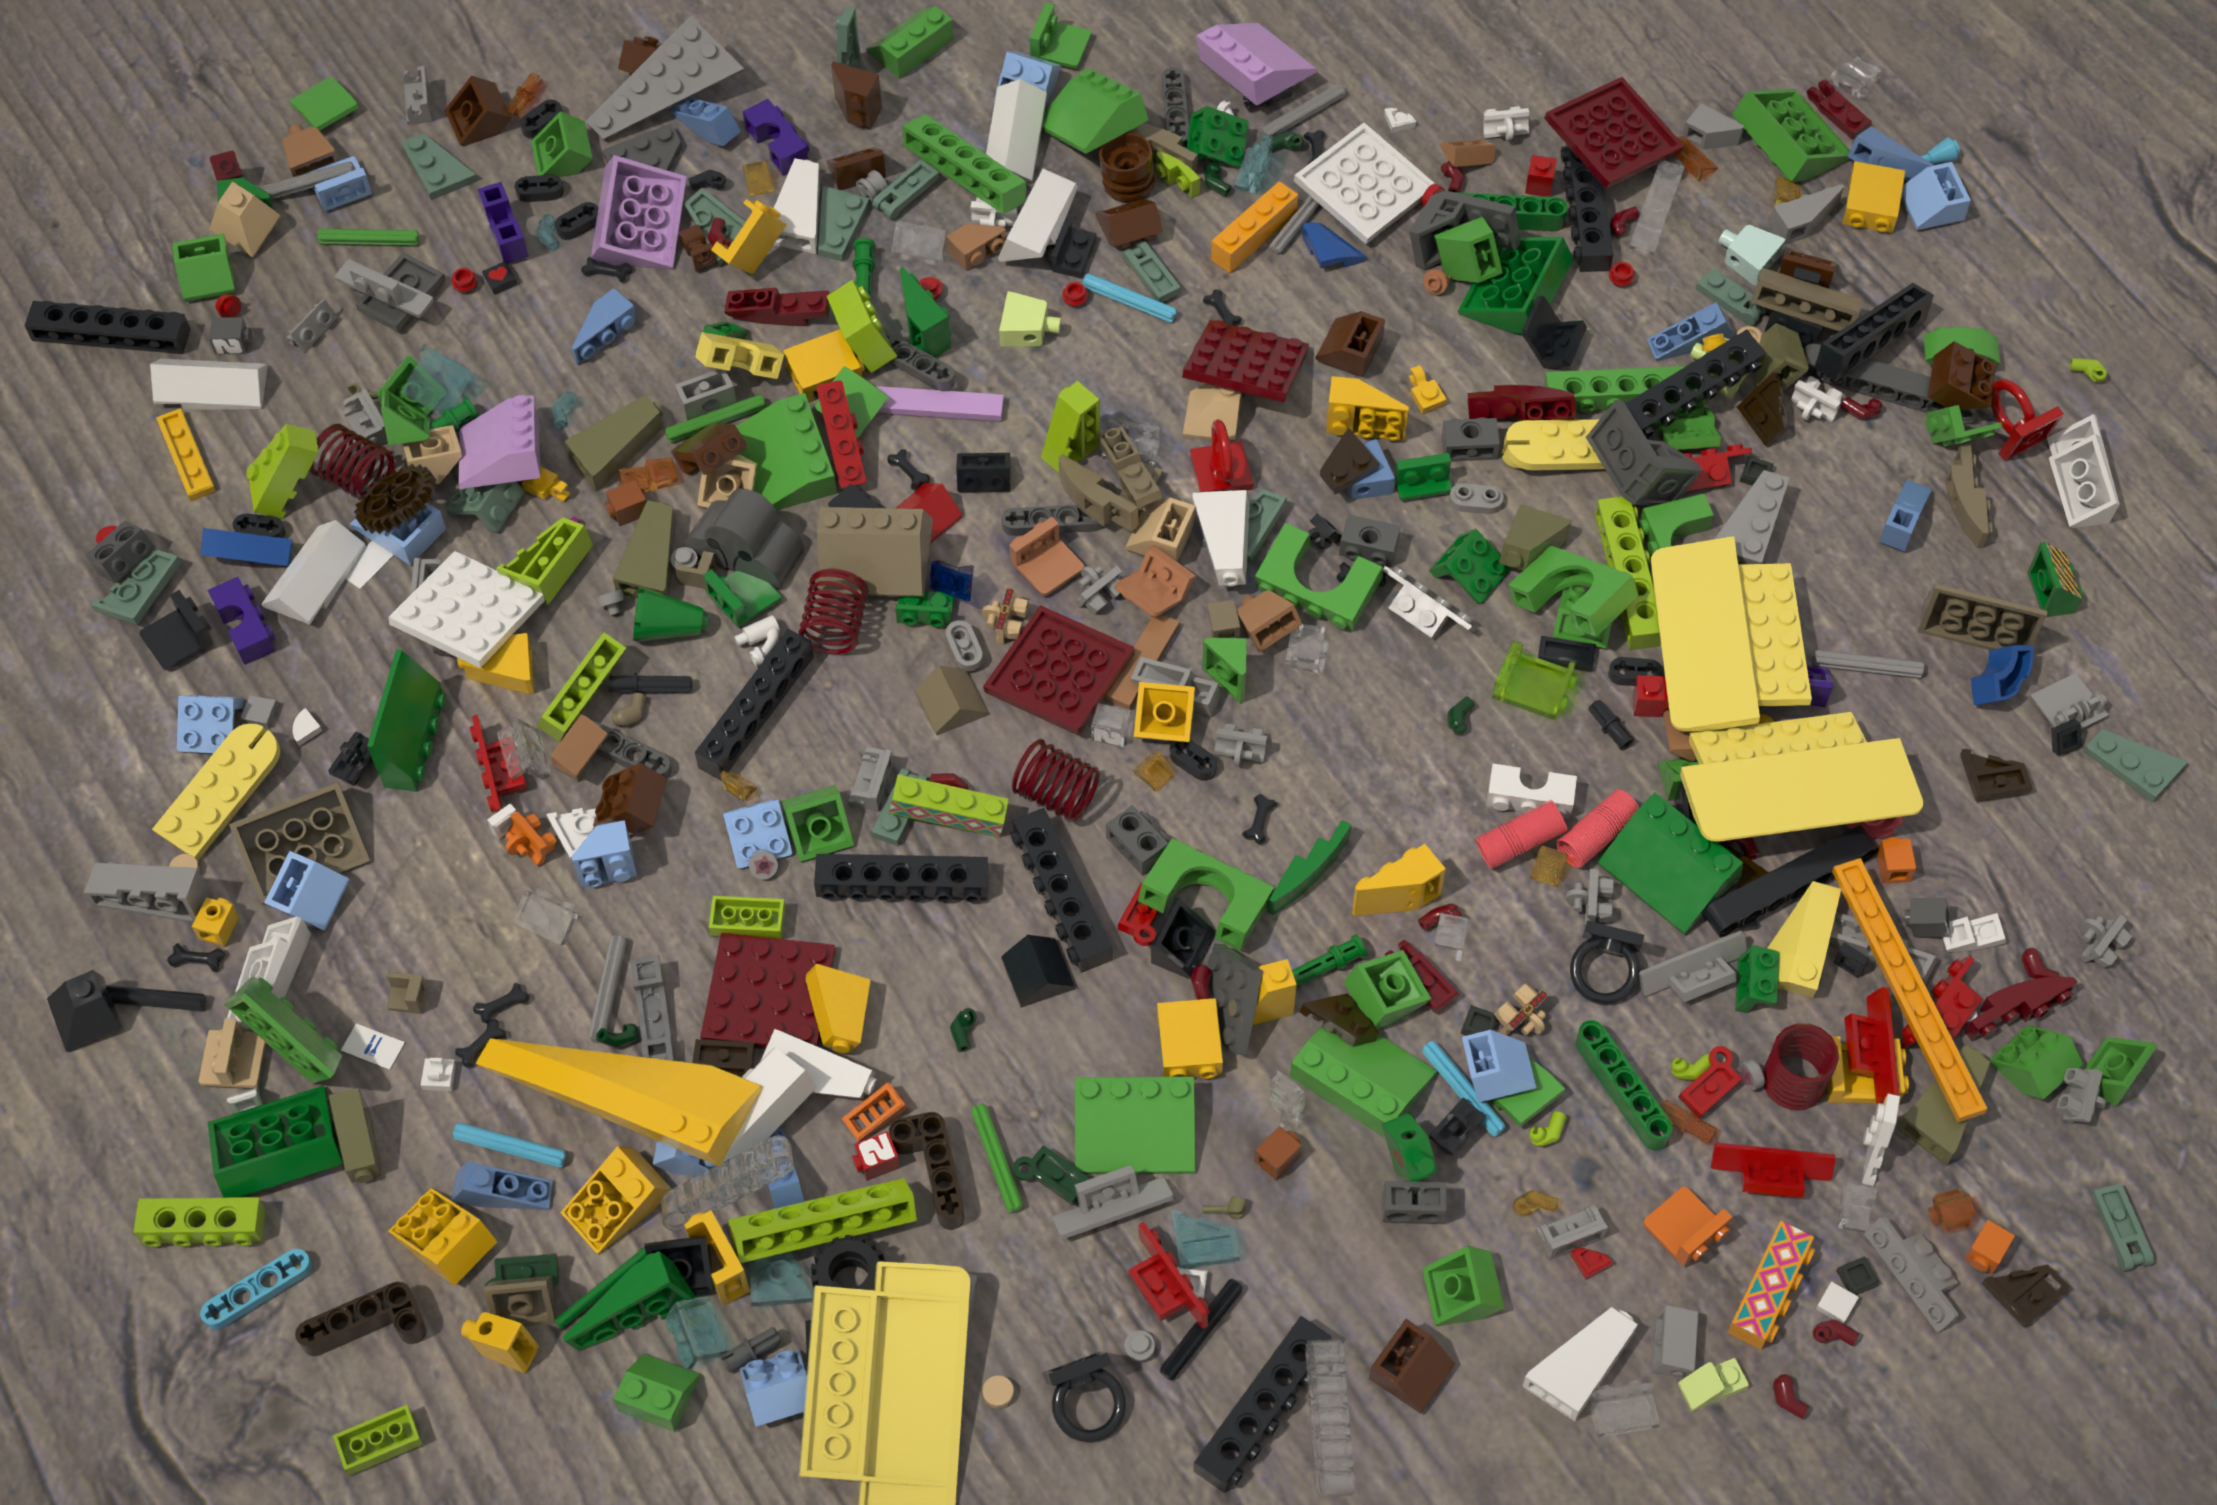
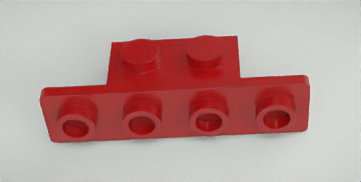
M838 380L817 385V393L840 488L844 489L850 484L854 486L865 484L866 477L860 457L861 454H864L861 438L856 439L854 429L858 428L855 413H850L843 382Z
M1743 444L1727 446V452L1718 453L1717 448L1701 451L1702 456L1692 458L1691 453L1684 454L1697 462L1703 470L1686 491L1731 484L1727 458L1752 453V448L1743 449Z
M473 715L474 726L469 728L474 743L478 742L480 749L475 750L479 765H484L485 772L481 773L485 789H490L491 796L487 797L491 813H497L503 809L501 796L528 788L514 737L487 744L481 721L478 715Z
M1971 956L1961 961L1956 959L1946 970L1949 973L1947 978L1940 980L1931 991L1934 994L1932 1000L1952 1040L1982 1001V998L1960 980L1975 960ZM1907 1024L1900 1033L1903 1036L1900 1040L1901 1048H1905L1916 1041L1909 1024Z
M1881 987L1866 997L1868 1017L1853 1013L1844 1017L1849 1072L1874 1078L1876 1104H1883L1887 1094L1899 1095L1889 988Z
M1717 1142L1713 1148L1711 1168L1741 1172L1742 1192L1803 1198L1805 1191L1804 1179L1830 1181L1836 1158L1834 1154Z
M1144 1222L1138 1224L1139 1239L1152 1257L1128 1270L1129 1277L1160 1322L1187 1307L1200 1327L1204 1329L1208 1326L1207 1314L1210 1313L1206 1302L1202 1297H1196L1186 1274L1181 1275L1177 1270V1262L1171 1252L1163 1250L1157 1232L1154 1229L1149 1230Z

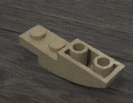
M1141 124L1126 132L1136 133L1146 138L1151 145L1155 160L1156 153L1161 151L1177 158L1189 166L1195 173L1197 172L1198 154L1182 147L1181 136L1148 124Z
M1121 425L1097 435L1117 479L1131 502L1133 501L1140 508L1162 498L1159 487L1142 463L1138 450Z
M1960 443L1955 456V465L1950 466L1945 479L1947 494L1954 515L1961 528L1977 548H1983L1986 539L1992 535V522H1988L1987 517L1990 513V499H1986L1985 488H1977L1978 478L1973 476V470L1976 467V455L1972 454L1971 444Z
M1064 455L1059 457V477L1069 497L1084 513L1103 526L1109 521H1113L1131 532L1139 526L1138 506L1114 494L1111 490L1105 489L1103 487V477L1098 473L1092 472Z

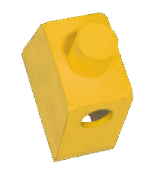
M483 1312L477 1321L467 1319L461 1329V1335L469 1338V1341L481 1355L526 1374L540 1347L522 1323L487 1312Z

